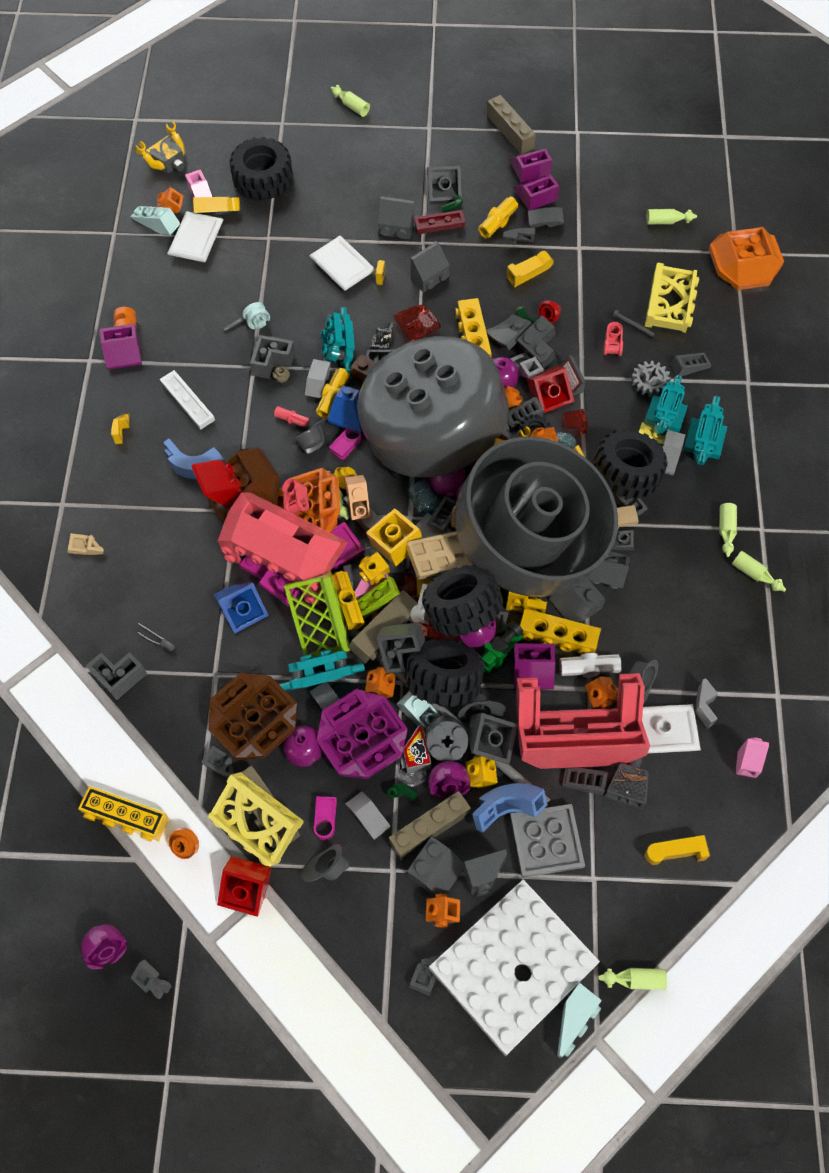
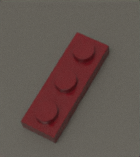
M462 210L414 217L417 234L461 228L466 225Z

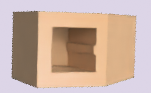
M364 476L346 477L345 484L351 519L369 518L370 509L367 483Z

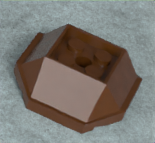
M261 448L241 449L225 462L226 464L230 463L235 469L234 474L242 485L240 488L243 493L251 492L277 505L279 475ZM207 497L217 517L224 523L228 511L235 501L228 507H224Z
M240 673L210 699L209 731L236 760L265 758L296 729L297 702L271 676ZM252 716H259L257 721H249Z

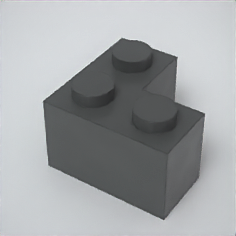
M541 316L517 339L518 347L523 352H526L529 358L536 357L543 369L555 359L554 350L547 344L556 335L555 327L544 316Z
M259 335L250 361L252 375L270 379L274 365L291 367L295 356L293 341Z
M421 622L382 627L377 636V642L386 673L406 671L409 652L421 650L425 641Z
M102 652L86 665L91 674L116 700L147 675L142 664L130 652L115 665Z

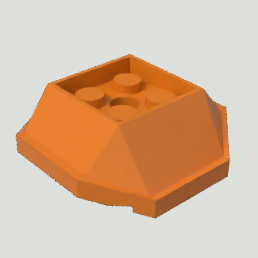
M763 227L720 234L709 246V252L718 276L732 284L731 286L736 290L769 286L784 263L775 236L770 235Z
M323 468L292 477V479L307 487L309 509L305 512H298L296 516L328 532L337 528V517L340 513L339 478ZM281 487L277 492L278 503L276 506L284 509V496Z

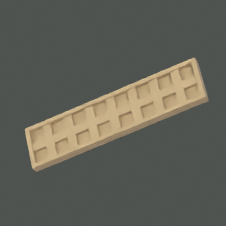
M457 532L407 542L406 549L418 580L442 575L443 572L451 571L455 567L460 568L464 565H473L460 545Z

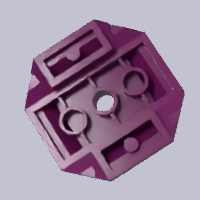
M356 689L322 710L316 741L339 776L368 779L402 757L408 729L386 697ZM360 734H366L368 736V738L363 741L357 739V737Z

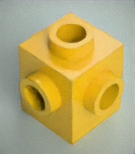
M378 552L371 557L366 556L359 565L360 577L365 583L368 581L371 586L374 583L379 584L386 578L385 575L390 572L389 565Z
M476 755L472 760L465 762L471 787L485 788L498 783L494 760Z

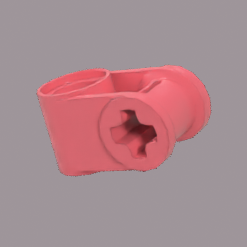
M611 322L607 327L603 355H622L623 327L618 322Z
M292 478L287 479L282 487L284 510L294 515L300 511H307L309 509L307 487Z

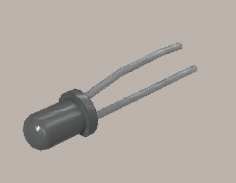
M163 639L161 643L152 641L169 651L175 648L174 644L166 639Z

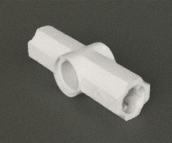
M586 653L580 657L560 658L559 670L561 676L583 675L586 678L596 677L604 673H620L621 658L619 654L598 656L596 653Z

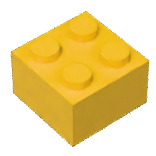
M395 508L366 532L371 545L395 567L409 556L406 549L407 542L423 539L420 529Z

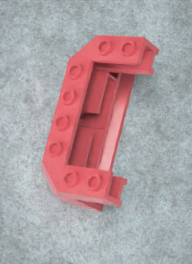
M251 492L239 495L228 511L218 538L220 550L224 555V559L228 562H235L240 565L242 562L240 555H246L254 563H262L271 572H279L291 582L322 576L324 573L330 572L348 544V541ZM320 582L312 583L309 587V590L316 594H319L322 589ZM307 592L304 595V600L312 605L316 597ZM318 599L316 605L321 607L323 601Z
M640 673L619 674L617 708L540 711L538 678H517L516 716L522 761L540 769L619 766L620 763L627 764L646 756L651 745L642 723L645 686Z

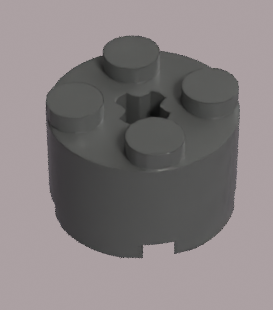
M440 716L427 726L425 732L426 743L429 752L434 758L443 762L462 758L468 746V736L463 725L456 718ZM446 736L450 737V739H448L447 741L443 740L446 738Z

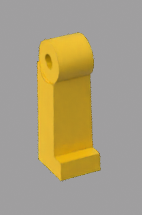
M192 197L193 213L240 210L239 197Z
M542 251L537 256L517 265L513 263L508 265L506 277L515 288L548 270L553 265L554 260L546 251Z
M705 835L654 843L645 851V859L651 865H658L662 860L696 855L697 862L704 861L710 857Z

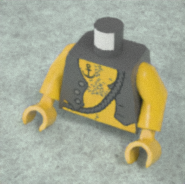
M173 121L171 122L173 129H170L168 124H166V131L171 133L172 136H166L147 150H145L146 146L141 141L139 146L142 149L138 148L137 145L135 146V152L143 155L142 158L150 168L162 170L165 173H170L174 169L180 172L185 168L184 144L179 134L175 132L176 124Z

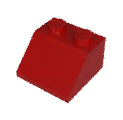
M557 365L530 378H526L532 398H538L544 413L574 402L565 367Z
M221 460L196 463L191 466L203 495L224 507H228L243 493L240 488L242 485L234 474L235 469L230 463L226 464Z
M231 856L222 870L217 905L258 917L269 885L272 867Z

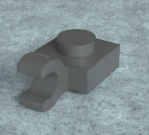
M145 959L138 964L131 976V979L146 993L151 990L158 999L162 998L164 992L167 994L172 987L169 982L158 979L160 974Z

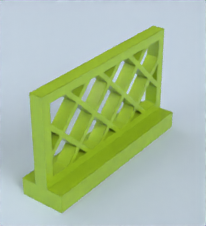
M327 572L322 576L285 584L284 588L304 655L312 654L313 657L320 656L319 652L331 649L332 653L345 650V652L351 651L348 648L351 642L332 573ZM320 582L322 589L319 594L309 590L312 583ZM298 587L304 592L300 599H297L291 595L290 589ZM306 592L316 597L312 606L301 601ZM318 599L327 605L324 613L314 608ZM299 604L309 609L305 617L300 616L296 612ZM311 611L321 616L317 624L307 619ZM323 618L332 623L329 631L319 626ZM304 623L314 627L310 636L302 632L301 628ZM317 629L326 634L322 642L312 637ZM330 636L336 639L338 646L329 647L324 643ZM309 641L319 645L317 651L308 653L306 646Z

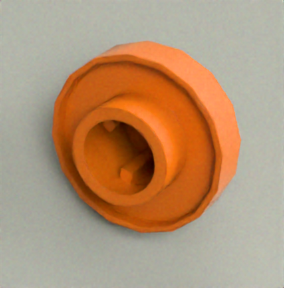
M511 386L504 387L509 408L515 405L519 406L523 400L522 396L519 395L520 392Z
M181 827L176 829L169 837V847L178 858L189 859L198 852L199 840L192 830Z

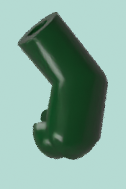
M459 195L454 196L452 202L441 205L443 213L462 206L463 200Z
M523 306L518 307L515 311L516 316L529 320L532 324L537 320L528 317Z
M405 783L393 784L387 789V795L390 798L405 796L413 802L418 796V792Z

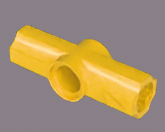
M507 197L497 208L493 207L490 210L487 219L478 227V232H480L482 237H490L499 227L503 228L506 225L509 216L518 208L515 198Z
M336 369L330 383L326 384L323 389L322 399L316 409V414L322 419H328L336 394L342 386L347 385L350 379V373L345 369Z
M343 571L336 572L332 577L348 630L359 629L365 623L348 573ZM345 599H352L350 602H344Z

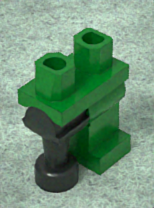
M511 621L503 629L502 637H494L492 645L488 643L484 646V654L481 658L484 661V672L487 674L494 668L499 670L502 667V663L513 653L514 644L522 643L523 636L521 634L523 629L516 622Z

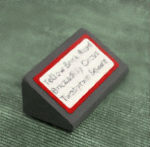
M569 355L560 366L566 368L572 394L577 395L583 393L586 381L573 356Z

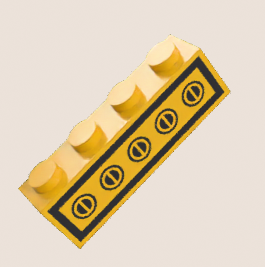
M89 786L78 808L84 814L83 817L93 822L95 819L101 820L103 825L109 828H114V826L120 827L122 832L129 835L137 833L141 835V839L152 842V840L160 841L169 821V817L164 812Z

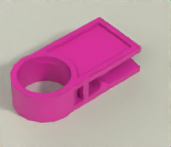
M345 429L329 447L331 449L329 452L343 461L361 442V433H358L359 436L356 439H349L346 437L347 434L355 431Z
M316 797L313 828L316 837L320 840H329L335 833L336 797ZM322 822H328L332 826V831L327 836H321L316 831L317 826Z

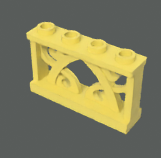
M657 263L645 327L652 328V326L680 330L686 333L687 328L691 327L693 317H690V314H693L695 303H692V301H695L697 290H694L699 282V277H696L697 270L690 271L663 266V263ZM685 280L689 282L688 285L683 284ZM661 286H665L666 288L667 286H669V288L662 289ZM673 289L678 293L682 301L670 307L667 300L658 295H666ZM677 315H682L683 320H676L679 318Z
M243 773L229 776L225 789L212 812L208 815V818L213 821L212 823L216 827L222 828L231 839L238 841L247 852L253 853L262 864L270 867L281 861V857L292 838L304 822ZM236 789V798L235 800H231L230 798ZM248 799L253 802L252 806H246L244 803L248 804ZM228 804L235 806V809L227 811L232 814L231 819L224 814V808ZM261 808L262 822L266 830L249 831L244 810L252 811ZM268 815H270L274 820L268 821ZM285 827L287 830L281 839L277 832ZM271 835L276 841V849L274 852H272L265 846V843L267 842L269 843L270 847H272L273 840L270 837Z

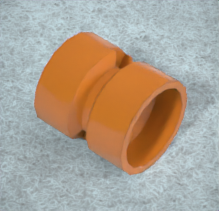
M119 307L114 310V327L135 324L137 329L136 312L132 308Z

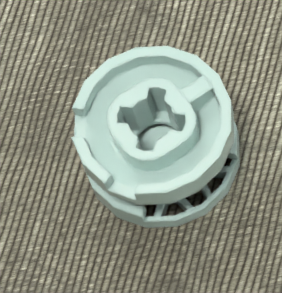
M255 302L244 309L243 318L247 321V325L255 330L256 327L260 329L266 325V321L270 320V314L265 310V306L262 303Z

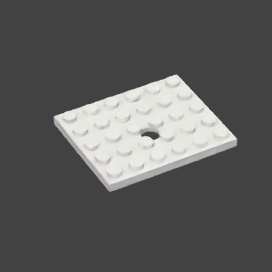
M523 879L433 962L429 969L503 1055L506 1056L600 961ZM523 964L530 969L531 977L528 981L517 980L514 975L516 966Z

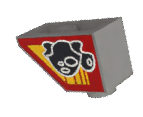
M423 725L417 727L405 745L403 756L400 758L402 769L406 768L407 774L431 770V760Z

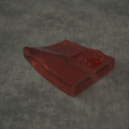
M424 304L405 309L394 315V319L410 342L424 338L441 328L438 319Z

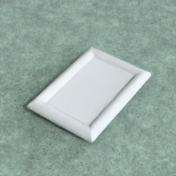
M186 211L167 254L205 263L223 219Z
M338 236L309 255L344 291L376 271L341 236Z
M693 704L643 707L642 723L651 745L647 754L701 750Z

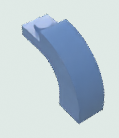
M170 439L163 442L166 449L164 453L168 457L171 469L185 478L197 479L191 467L193 464L214 460L225 462V459L214 447L202 455L187 456L180 452Z
M524 783L500 786L479 798L481 806L472 815L476 830L484 832L497 818L507 813L521 812L536 817L548 805L545 791L538 786Z

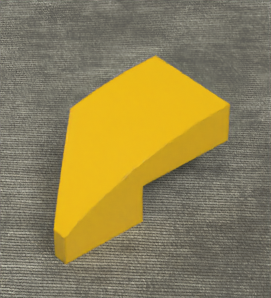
M123 414L113 419L111 435L115 444H123L122 429L130 428L129 414Z

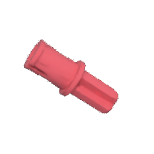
M277 406L274 411V417L283 419L288 424L294 423L307 427L310 421L309 418L296 414L294 410L290 411L280 406Z

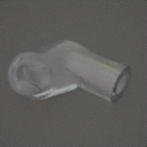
M419 769L417 772L409 775L400 770L395 779L407 784L409 787H414L426 781L427 773L425 770Z

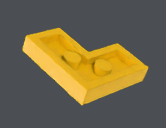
M509 591L506 610L524 613V609L545 613L547 602L538 598L528 599V596Z

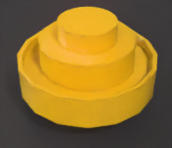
M338 467L333 475L339 478V487L342 489H346V477L357 476L355 470L350 467Z

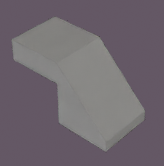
M526 352L510 358L518 367L519 376L530 378L544 372L537 358H529Z
M313 359L307 376L306 396L322 398L325 382L329 380L331 362Z
M667 430L663 444V452L666 453L668 462L665 474L674 475L685 434Z
M705 678L698 687L695 714L706 729H708L718 719L708 706L709 703L715 700L718 693Z
M362 791L345 803L348 809L358 818L364 830L373 839H376L391 827L374 803Z

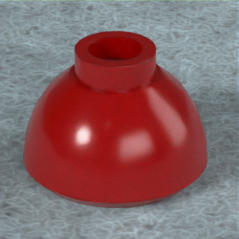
M551 300L540 303L538 307L539 317L544 316L551 324L555 323L560 317L561 307L559 304Z

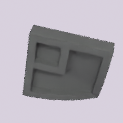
M512 314L499 325L486 329V333L493 341L510 350L517 343V339L533 324L529 320Z

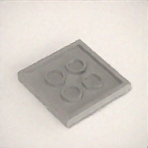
M572 804L544 808L536 817L521 812L510 813L522 878L585 867Z

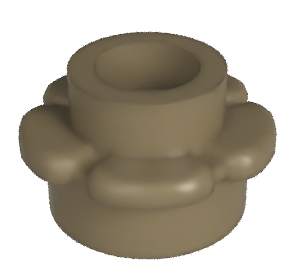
M278 366L274 369L272 375L276 381L282 383L288 380L290 372L287 367Z

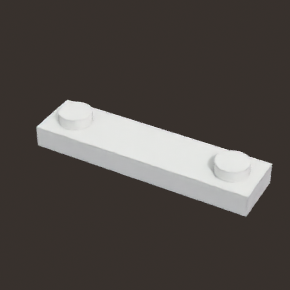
M175 370L160 379L161 384L200 430L215 421L212 413Z

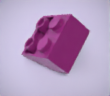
M539 149L509 158L520 182L551 174L552 158L547 149Z
M545 175L514 186V191L528 211L556 201L558 199L559 185L552 175Z
M135 324L100 329L101 346L107 370L142 364L139 335Z
M514 644V689H517V678H538L540 690H554V644Z

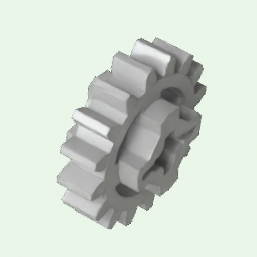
M644 361L643 366L638 364L637 368H634L631 378L633 381L632 386H637L636 391L641 390L642 395L648 393V397H651L652 394L658 396L659 392L662 394L664 385L666 386L667 382H670V372H665L666 367H660L659 362L655 365L653 361L650 364Z

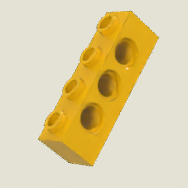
M478 298L458 301V308H455V316L460 321L458 322V329L463 334L461 338L480 346L491 357L492 353Z
M524 609L520 627L523 629L521 634L523 640L529 642L536 641L541 644H554L555 647H559L563 651H574L580 655L595 653L601 628L529 609ZM541 627L544 629V631L540 632L537 631L535 628ZM560 632L563 634V636L559 637L556 636L554 633ZM579 637L582 639V641L577 642L573 638Z

